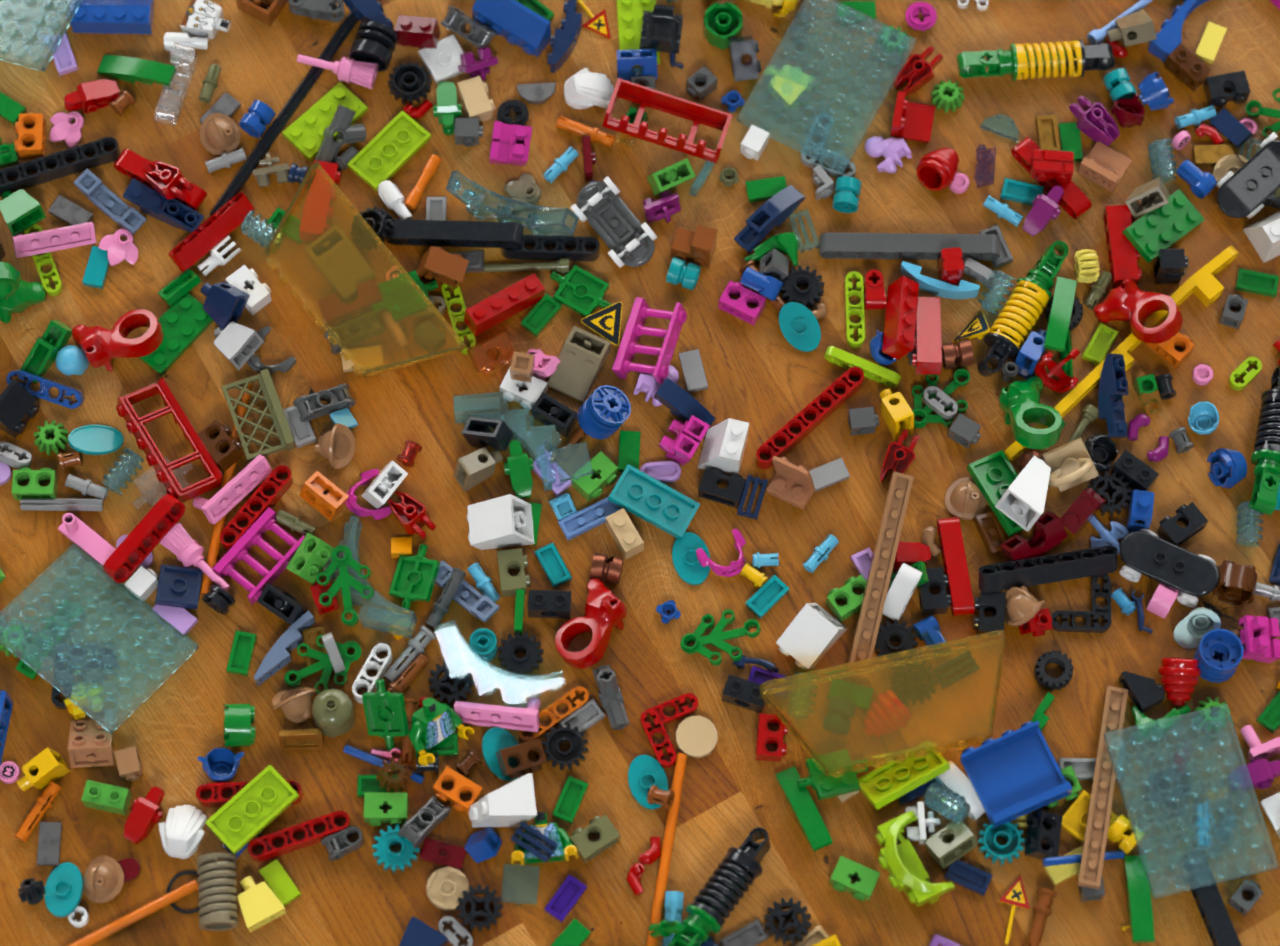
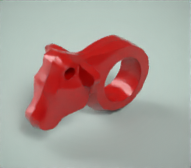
M1130 279L1124 280L1119 287L1112 289L1105 301L1096 305L1093 309L1095 317L1101 323L1113 320L1129 322L1133 335L1145 343L1159 344L1170 340L1179 332L1183 323L1182 313L1170 296L1141 291L1135 282ZM1160 310L1169 311L1168 318L1161 325L1154 328L1144 327L1145 321L1154 312Z
M135 309L125 313L115 322L112 330L101 326L87 327L85 325H77L72 329L74 341L82 348L91 366L98 368L104 365L107 371H113L112 359L114 357L136 358L149 355L160 346L164 336L160 322L152 312L145 309ZM149 327L147 332L138 338H126L136 328Z
M599 578L591 579L586 585L588 597L584 616L568 620L560 627L556 634V650L564 659V662L573 668L585 669L600 661L606 651L613 627L619 630L624 628L622 619L627 616V608L620 599L616 598L606 588L603 581ZM584 632L593 633L590 644L584 650L579 652L568 651L569 644L575 636Z

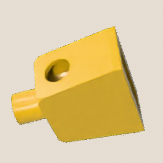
M890 389L881 391L879 394L881 397V414L894 440L897 441L904 429L909 431L908 436L914 434V413L901 392L893 394Z
M47 747L22 767L25 776L20 778L17 784L22 791H26L31 786L41 790L48 786L50 781L54 782L69 773L70 769L59 753Z

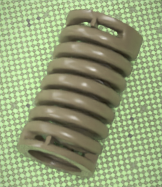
M209 853L198 856L199 929L205 931H225L237 928L238 914L235 911L238 908L234 904L237 902V897L235 896L237 894V889L235 888L237 885L235 880L237 877L235 872L236 856L230 853Z

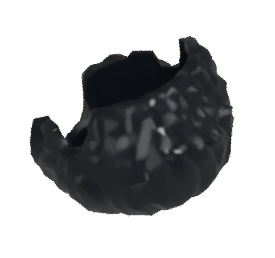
M1091 435L1084 443L1097 471H1109L1111 469V461L1116 459L1119 450L1116 449V444L1112 442L1108 435Z

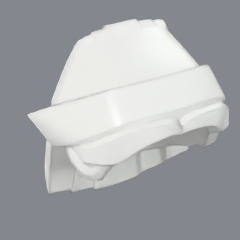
M586 67L565 82L564 99L566 104L578 110L587 109L595 105L607 109L614 86L611 84L610 79H607L606 74L592 73Z
M192 805L170 808L166 821L159 823V831L165 853L180 859H186L197 851L205 833L203 827L206 824L207 815Z

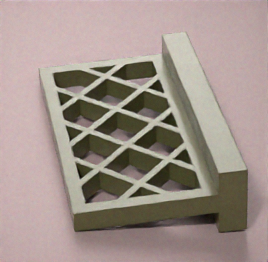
M268 369L260 371L258 375L221 386L247 461L254 460L259 454L266 456L285 449L287 451L295 449L293 436ZM258 381L260 388L257 393L247 389L250 383ZM236 388L242 392L236 400L229 397L227 391ZM244 393L255 397L250 406L240 402ZM257 399L266 402L267 406L264 411L254 408ZM238 405L248 409L244 418L235 414ZM251 411L261 415L257 424L247 420ZM264 417L273 421L270 430L260 426ZM245 423L255 427L251 436L243 434L241 431ZM258 429L268 433L264 442L253 438ZM272 435L279 438L281 445L272 447L267 442ZM251 441L261 446L260 450L253 454H250L248 451Z

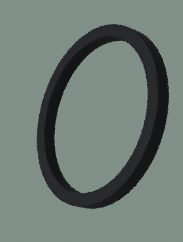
M183 871L175 875L168 884L167 893L170 892L171 886L177 878L186 874L198 876L197 872ZM174 903L170 904L176 911L184 914H192L199 911V907L193 910H182L175 906Z

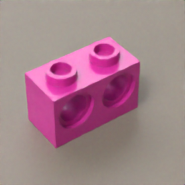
M730 281L719 299L718 308L755 326L766 306V298L759 294L758 291L747 289L740 282L734 283ZM737 295L739 298L734 300L729 296ZM753 303L757 307L749 308L747 305Z

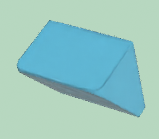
M348 408L329 414L334 425L339 423L347 426L350 430L358 426L357 421Z
M568 493L548 501L558 521L577 512Z

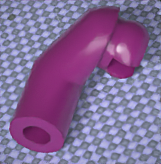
M1142 413L1129 422L1127 437L1129 441L1138 440L1139 428L1148 426L1151 421L1150 417Z
M1159 437L1158 447L1147 453V459L1150 462H1160L1168 456L1169 437Z

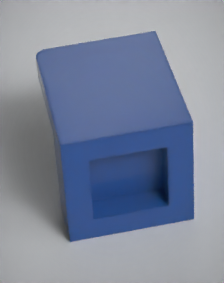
M487 827L471 834L464 849L476 863L496 856L501 847L502 840L491 827Z

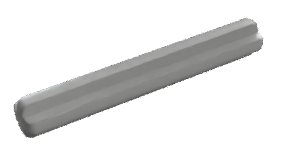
M22 498L20 508L21 510L102 511L103 500Z

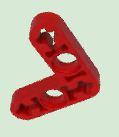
M686 693L649 708L641 714V726L657 761L663 768L674 766L677 757L664 725L688 716L698 709V698L692 693ZM686 699H688L690 702L694 701V703H692V708H689L688 705L681 707L682 712L679 713V708L676 703L679 702L680 707L685 704ZM670 706L675 709V714L672 717L664 715L663 710L666 707ZM646 716L655 717L653 724L656 729L652 730L650 723L645 722ZM657 733L662 734L665 738L661 744H656L652 740V737ZM664 747L667 755H672L670 762L662 760V748Z

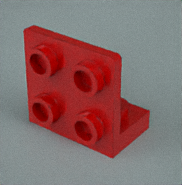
M898 91L890 137L929 143L935 106L908 102V100H905L906 92Z

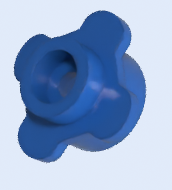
M736 90L728 92L726 96L721 98L722 104L728 107L729 112H735L739 106H744L745 100L741 98V95Z
M673 600L658 605L656 608V612L661 615V621L664 624H668L672 619L680 618L681 613L677 610L676 603Z

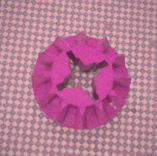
M926 2L911 4L905 14L908 27L911 26L915 31L922 30L924 32L926 29H931L937 19L936 10ZM919 11L922 14V16L925 17L923 22H921L920 19L917 18Z

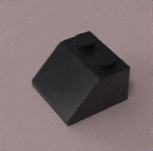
M14 379L0 395V429L16 438L18 434H22L25 431L28 421L38 414L40 406L37 399Z

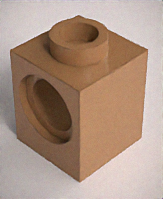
M520 352L513 353L510 368L511 380L532 382L535 368L534 355Z
M135 746L114 751L122 781L132 782L143 776L138 750Z

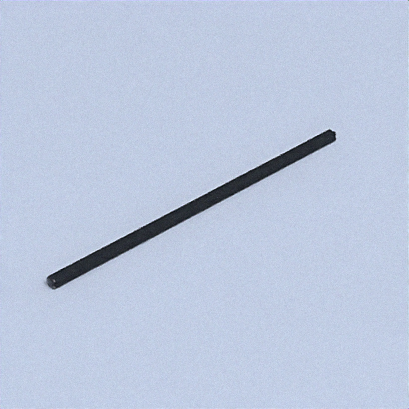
M352 12L348 14L318 59L331 61L359 21ZM311 67L213 207L210 216L239 193L253 173V170L259 164V160H262L320 77L324 68Z

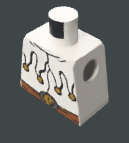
M191 0L181 23L182 33H188L192 37L214 39L218 30L229 32L231 21L223 19V10L219 5L209 0Z

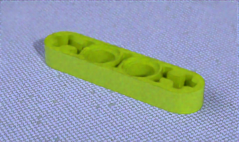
M34 224L26 229L24 233L30 234L32 231L40 232L43 230L38 224ZM51 252L41 256L32 255L45 292L49 296H58L63 290V285ZM44 265L52 266V270L49 273L41 271ZM48 279H53L56 289L52 290Z
M856 271L849 272L845 278L846 341L852 348L861 347L865 340L863 276ZM852 278H855L857 281L856 290H852V282H850ZM857 296L860 299V303L856 305L851 304L849 298ZM852 315H858L861 321L859 323H852L849 318ZM854 329H857V337L859 338L857 342L853 338Z
M443 283L441 287L442 296L458 348L463 354H472L477 347L475 336L468 326L462 331L456 328L457 323L464 322L466 310L460 287H452L455 298L451 299L448 287L452 286ZM453 304H460L462 306L459 312H453L450 308ZM467 335L468 342L471 343L469 348L464 345L463 336Z
M828 346L824 354V358L827 361L847 370L851 367H858L864 372V377L891 388H896L901 379V376L892 370L834 346Z

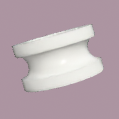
M78 906L68 915V919L73 926L80 928L88 923L89 914L85 908ZM79 912L81 915L82 913H84V916L81 917L82 921L78 922L77 920L73 921V918L76 917L75 913Z

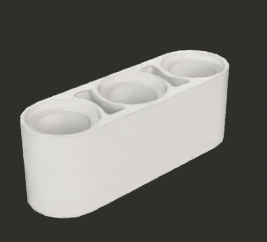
M905 563L902 564L887 593L883 615L894 621H899L922 576V572Z
M379 643L373 648L353 683L352 693L358 703L363 704L362 695L357 694L358 689L366 688L367 692L375 693L377 689L375 680H382L383 675L392 662V652L387 644ZM380 652L388 653L384 659L378 658L377 655ZM370 670L378 672L374 677H369L367 673Z
M949 761L950 770L935 777V779L961 809L975 821L985 811L969 779L952 761Z

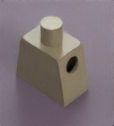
M1144 9L1116 19V28L1107 31L1109 42L1120 40L1124 46L1157 39L1153 20Z
M1158 177L1137 187L1125 202L1134 218H1137L1169 203L1170 194L1162 179Z
M483 447L457 460L454 478L464 492L493 475L495 465L503 460L501 453L498 450L489 453Z

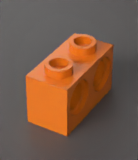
M19 114V121L15 123V130L18 133V139H15V151L19 152L21 159L44 157L46 144V120L44 114ZM34 125L33 128L26 129L28 126ZM34 143L31 147H26L27 144Z
M1162 320L1157 326L1164 323L1165 320ZM1180 332L1170 340L1159 344L1145 343V345L1175 369L1190 355L1195 346L1188 336L1182 335ZM1174 347H1181L1183 352L1177 351Z
M318 471L304 483L299 495L330 521L344 510L349 498L346 493Z
M446 766L433 786L437 799L442 802L449 801L453 804V808L462 814L464 812L469 814L470 806L480 800L484 794L481 786ZM448 782L454 785L449 791L442 788ZM463 794H470L472 796L471 800L464 802L460 799Z

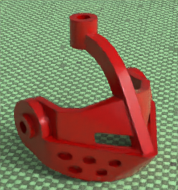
M1073 348L1058 364L1051 360L1053 354L1050 351L1043 354L1035 366L1036 376H1039L1043 381V385L1052 391L1065 393L1073 389L1079 380L1075 376L1070 377L1066 375L1061 367L1070 359L1074 360L1080 352ZM1046 365H1047L1048 370H1049L1048 373H1046V370H1045V366H1046ZM1054 375V376L1060 378V380L1057 381V380L1051 378V376Z

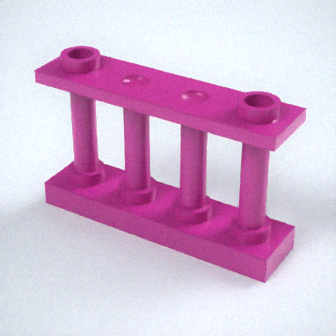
M635 298L612 368L619 379L626 380L628 373L635 371L653 374L656 381L660 385L663 384L665 378L668 377L669 365L682 325L687 318V312L681 303L676 302L673 312L651 309L644 298ZM648 317L671 319L668 330L644 327L645 320ZM650 335L664 337L665 339L662 348L638 345L640 336ZM634 354L657 355L659 358L656 366L632 363Z
M270 507L213 567V570L221 578L229 575L250 592L247 597L252 605L258 600L266 585L272 584L286 569L305 538L303 535L297 541L276 524V513ZM267 530H272L292 547L285 556L262 539V535ZM253 545H258L278 562L271 571L248 554V550ZM239 560L246 562L264 577L257 586H254L234 569V565Z

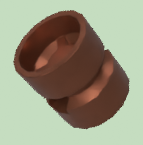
M969 339L957 341L955 345L952 342L942 344V365L944 370L956 368L958 364L961 367L974 364L973 349Z
M595 552L590 579L599 578L603 580V578H606L607 582L619 584L624 557L612 555L608 558L606 554Z

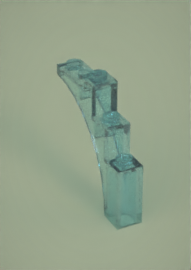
M452 171L446 186V190L467 206L466 210L478 220L497 219L499 222L520 223L534 235L570 236L574 234L579 217L568 208L538 206L508 198L482 187L458 171Z
M502 392L453 396L455 423L466 424L469 416L503 420L513 432L512 438L519 441L521 446L535 461L542 478L544 491L552 490V483L556 482L555 470H551L550 464H554L553 452H557V444H561L560 432H556L555 425L534 426V417L529 416V408L508 410L507 399H503Z
M351 516L349 522L345 523V535L343 541H340L338 546H347L352 552V558L361 564L359 538L362 523L359 517ZM344 552L338 554L339 559L345 556ZM331 556L327 561L326 565L324 566V570H326L332 562ZM348 566L349 575L364 586H370L374 590V596L367 600L361 596L360 592L350 586L352 604L363 606L359 612V619L363 627L412 638L417 622L415 613L386 600L372 587L367 579H362L356 570ZM339 567L330 579L336 580L340 575ZM369 589L365 590L364 596L370 595L371 591Z
M455 619L434 626V632L450 678H464L471 672L479 695H491L497 689H500L505 706L525 708L524 706L528 705L526 697L535 698L544 691H556L561 689L562 685H565L562 671L546 675H525L513 673L493 665L470 647L462 636Z

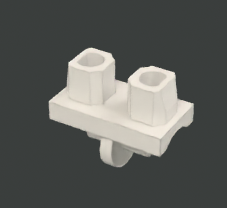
M924 801L917 802V806L905 807V813L913 811L918 818V827L906 828L907 840L919 841V845L925 844L926 827H928V833L933 834L935 833V826L940 825V819L934 818L932 811L927 812V819H925Z

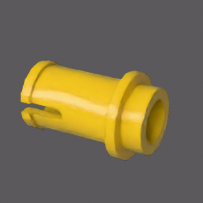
M749 563L742 568L740 573L752 581L755 587L761 588L768 580L765 573H760Z

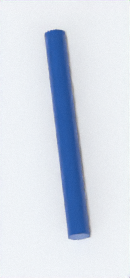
M347 744L344 748V753L395 774H400L417 783L422 784L425 776L417 774Z
M1122 850L1105 851L1104 860L1124 858L1125 853ZM1082 854L1043 858L1042 863L1044 867L1081 863Z

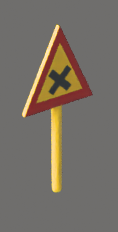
M577 0L591 18L582 27L611 40L605 9L594 16L582 0Z
M1021 875L999 900V902L1012 905L1005 938L1006 945L1009 944L1016 906L1030 910Z

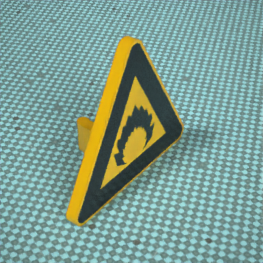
M617 302L582 318L581 322L613 345L618 346L623 304L622 302Z
M982 311L978 312L953 340L954 344L957 341L975 337L981 340L985 334L991 331Z

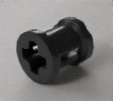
M1162 374L1155 377L1159 390L1158 399L1166 400L1176 396V391L1173 390L1172 386L1173 375Z
M417 754V774H420L421 771L439 773V754H435L434 763L427 761L428 766H422L418 763L420 754Z

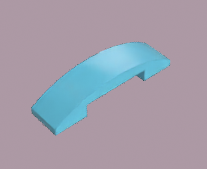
M902 261L900 273L919 283V289L927 293L949 299H970L978 295L980 285L960 280L959 286H955L921 275V266Z

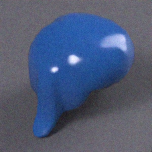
M876 330L877 334L869 344L871 356L881 365H891L897 359L882 352L884 332L879 333Z
M221 747L211 750L205 757L198 756L197 759L202 762L203 771L213 782L226 783L235 776L240 765V759L245 753L242 751L235 754L233 751Z

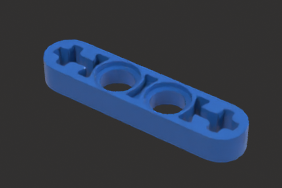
M23 370L11 371L6 378L9 385L13 380V376L18 375L19 379L27 380L26 383H18L33 396L70 409L80 407L84 402V396L81 391ZM33 380H37L41 385L38 392L31 388ZM52 387L58 388L60 392L57 398H53L50 395ZM75 394V398L78 399V402L72 404L71 399H63V397L65 395L73 396Z

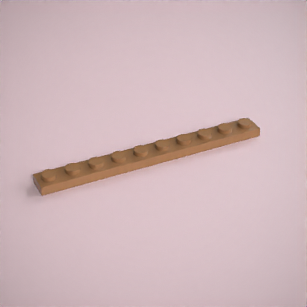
M893 472L846 669L847 675L862 679L868 678L912 488L913 476Z
M1108 685L1106 688L1077 883L1078 886L1098 890L1101 883L1128 689Z

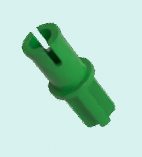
M663 920L660 923H652L649 926V931L654 930L655 932L649 934L652 937H670L672 934L680 933L683 924L679 923L678 920Z

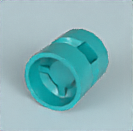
M1125 68L1113 70L1103 78L1106 89L1110 91L1109 95L1113 104L1119 99L1134 98V95L1137 93L1133 83H1130L1131 79Z
M849 176L837 178L835 185L836 194H834L832 207L843 213L858 211L860 199L858 196L861 192L862 182L857 178Z
M674 257L667 273L666 282L674 285L681 283L683 288L693 291L701 272V266L693 263L686 265L684 260Z
M487 628L477 629L471 634L469 644L472 657L480 663L492 661L498 651L495 634Z

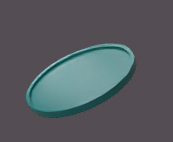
M786 303L779 313V325L784 337L793 347L800 351L810 352L815 350L821 340V329L816 317L806 306L800 303Z
M95 424L78 427L71 431L68 436V443L74 450L90 455L112 453L121 448L124 440L123 435L117 429Z
M685 532L681 540L676 538L673 544V565L678 576L689 585H700L707 579L710 567L700 565L696 556V550L702 548L709 558L710 554L706 544L698 535Z
M494 727L489 729L482 739V754L485 763L490 771L499 779L514 781L517 778L510 779V776H502L496 752L519 743L507 730ZM508 758V765L512 768L516 767V761L513 758Z
M639 755L633 759L628 771V784L633 797L646 809L655 810L660 808L662 805L656 803L649 804L647 802V795L653 785L657 786L658 789L668 791V781L664 769L656 759L648 755Z
M70 862L62 863L51 872L47 879L46 893L44 894L45 903L48 910L56 917L62 918L70 915L81 901L84 881L82 873L76 865Z

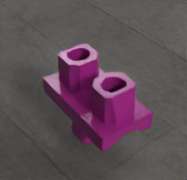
M482 47L477 50L479 56L477 60H474L472 52L461 54V65H458L459 72L470 73L471 78L480 76L482 81H485L486 74L490 73L489 68L486 67L498 64V59L492 56L489 47Z
M667 190L662 192L660 200L654 201L653 198L643 200L646 221L651 223L664 218L666 223L671 222L670 215L681 211L677 193L672 194Z

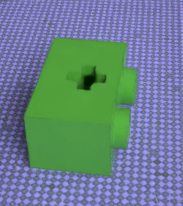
M688 158L646 178L654 195H657L696 176Z
M600 451L571 478V486L588 502L593 498L597 499L607 484L612 485L617 480L618 467Z
M87 780L81 801L85 807L126 816L132 794L127 788Z
M364 792L365 823H369L371 826H380L381 823H390L392 826L399 824V826H402L403 823L408 821V793ZM385 806H389L388 813L383 812Z
M840 856L829 884L833 885L832 888L839 892L847 891L852 893V897L857 900L864 901L865 899L869 901L880 873ZM853 876L857 877V881L854 884L850 883Z

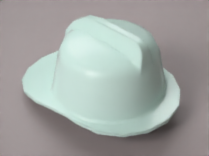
M1197 607L1177 624L1174 630V639L1183 648H1196L1206 633L1211 630L1220 629L1221 620L1211 608Z

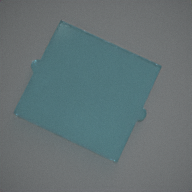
M586 442L575 445L568 444L567 447L553 450L560 482L571 479L578 480L579 477L593 474Z
M504 864L501 902L517 903V905H521V903L537 904L540 866Z

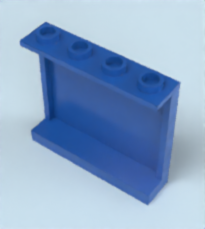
M1032 721L1026 722L1020 726V729L1016 731L1008 730L995 740L993 738L987 739L982 742V746L977 748L969 747L960 755L961 765L993 829L1072 793L1073 788L1070 782H1066L1039 729V721L1034 723Z

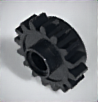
M410 61L407 64L400 63L398 68H393L394 73L389 74L390 81H388V87L390 88V94H394L395 100L401 98L402 104L409 101V104L412 105L413 100L420 103V98L426 99V92H431L432 80L430 79V73L426 72L425 66L420 67L417 62L415 64L410 63Z
M377 207L361 211L351 226L353 228V232H351V235L354 237L353 241L363 250L366 248L368 251H371L372 247L378 250L380 244L385 246L384 241L391 239L388 236L389 233H394V230L390 228L395 225L391 221L392 216L384 209Z
M799 265L797 271L794 268H790V274L788 273V276L781 281L784 283L780 290V293H784L782 299L787 300L788 303L797 302L806 307L810 306L813 308L814 303H819L820 296L824 295V290L822 289H824L825 284L821 282L822 276H816L817 270L810 272L809 266L802 270L801 265ZM804 286L806 290H800L798 287Z
M888 620L886 621V627L881 624L879 626L873 653L877 652V659L882 658L885 665L887 663H891L892 667L896 663L903 665L904 660L910 662L911 655L916 654L914 648L918 647V642L914 640L917 638V634H911L912 626L905 628L906 622L898 625V620H895L894 624H891ZM896 640L900 645L894 647L889 642Z
M516 631V637L508 634V641L502 639L504 647H498V652L501 654L497 655L499 661H502L500 667H506V674L511 672L514 678L517 675L525 678V675L528 673L532 676L534 669L539 670L538 663H543L541 655L544 652L543 649H539L541 642L535 643L536 638L534 635L528 638V632L520 636L519 631ZM518 652L526 654L524 658H517L515 655Z
M569 723L566 727H562L559 724V729L556 730L552 727V733L550 735L545 734L548 740L542 742V745L547 748L544 749L545 755H549L546 758L547 762L553 761V768L560 765L561 771L564 770L565 766L572 770L573 764L579 767L578 761L580 759L585 761L586 758L583 753H588L589 751L584 747V745L588 744V740H582L585 736L584 732L578 734L579 728L576 726L574 729H571ZM563 742H568L571 744V748L567 752H562L559 749L560 745Z

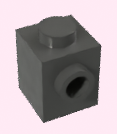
M455 118V145L467 147L479 145V137H483V125H479V118Z

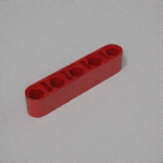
M1026 137L1011 149V153L1016 161L1031 175L1033 149H1041L1032 139ZM1055 179L1037 181L1040 186L1044 187L1047 193L1056 185L1064 188V194L1058 204L1075 220L1092 207L1087 196L1071 180L1064 183L1057 182Z
M124 149L113 164L114 168L123 175L135 179L158 192L151 186L142 172L143 169L153 172L148 164L151 161L129 149ZM193 184L194 188L191 191L183 187L181 191L186 195L185 199L180 200L177 197L174 199L197 211L206 198L207 193L195 184Z
M243 192L235 195L169 252L170 258L180 271L189 269L251 216L255 211L254 206Z
M277 466L221 531L219 538L225 551H229L269 507L272 509L291 487L293 477L291 470L287 466ZM280 475H288L285 480L278 479ZM268 490L275 491L271 496L265 495V492ZM258 505L262 507L257 512L252 511V508L254 506ZM242 521L248 522L246 527L238 526ZM228 537L235 538L232 543L225 542Z
M171 494L164 495L105 561L103 565L105 574L116 583L125 582L184 515L185 505Z
M959 517L937 519L944 571L948 576L947 589L951 597L952 616L974 614V601Z
M292 780L286 781L292 788L297 789L299 798L291 805L298 804L303 798L300 784ZM249 782L201 784L196 789V797L203 807H222ZM209 791L212 793L209 799L201 798L204 792ZM226 791L234 792L231 798H223V794Z
M335 811L253 839L248 844V852L252 860L263 862L319 843L328 835L351 827V821L345 811ZM343 818L346 820L345 825L341 827L336 826L335 822ZM323 825L326 827L323 833L318 834L314 832L317 826ZM298 832H302L305 834V837L299 841L295 840L294 836ZM282 839L285 841L282 847L277 848L273 846L276 840ZM257 846L264 848L263 852L259 855L253 853L254 848Z

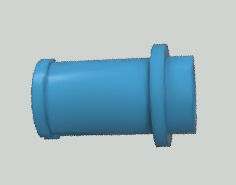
M1121 588L1112 593L1111 598L1122 609V614L1125 613L1128 616L1136 610V603L1134 601L1131 602Z

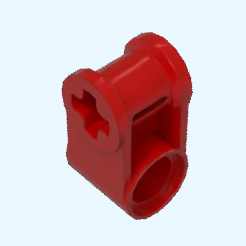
M870 270L865 276V310L886 309L883 274L878 270Z

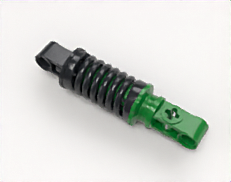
M1277 367L1272 375L1271 389L1263 392L1261 397L1259 422L1254 451L1251 455V462L1255 465L1253 471L1255 480L1249 508L1269 516L1274 512L1277 504L1276 498L1280 481V367Z
M754 828L739 849L735 847L728 849L718 868L714 870L713 875L704 884V888L699 891V895L694 898V902L686 907L689 917L683 920L681 932L675 934L668 946H700L702 942L707 941L710 932H720L725 919L729 918L730 912H733L735 906L739 904V899H742L744 893L748 892L749 886L754 883V879L763 873L759 863L771 847L768 833L764 828ZM764 839L763 842L756 843L757 840Z

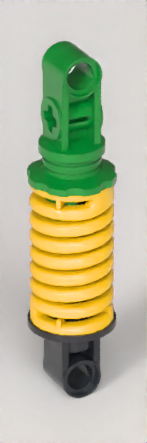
M1078 39L1077 41L1055 42L1054 44L1048 42L1047 44L1040 43L1039 45L1037 43L1032 45L1011 43L1007 51L997 49L996 51H966L957 56L959 75L962 78L1003 77L1004 75H1010L1012 81L1028 79V77L1034 79L1036 73L1039 79L1043 78V75L1046 78H1050L1051 72L1054 78H1057L1058 75L1065 77L1066 74L1069 77H1084L1085 71L1109 70L1113 68L1115 60L1111 45H1084L1082 39Z
M1056 241L1048 246L1034 268L1028 271L1027 278H1019L1017 280L1016 288L1013 289L1008 301H1006L1000 314L990 328L991 331L984 336V342L988 348L977 366L978 372L982 376L989 377L998 372L1007 358H1017L1020 346L1025 343L1024 340L1027 339L1028 333L1032 331V327H1034L1039 319L1043 308L1051 300L1052 295L1049 289L1053 287V279L1059 272L1069 252L1065 242ZM1054 248L1059 252V256L1055 254ZM987 362L992 364V370L988 368Z

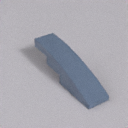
M309 610L283 633L267 653L254 676L257 686L261 685L292 661L289 653L304 642L301 635L303 629H308L315 624L314 617Z

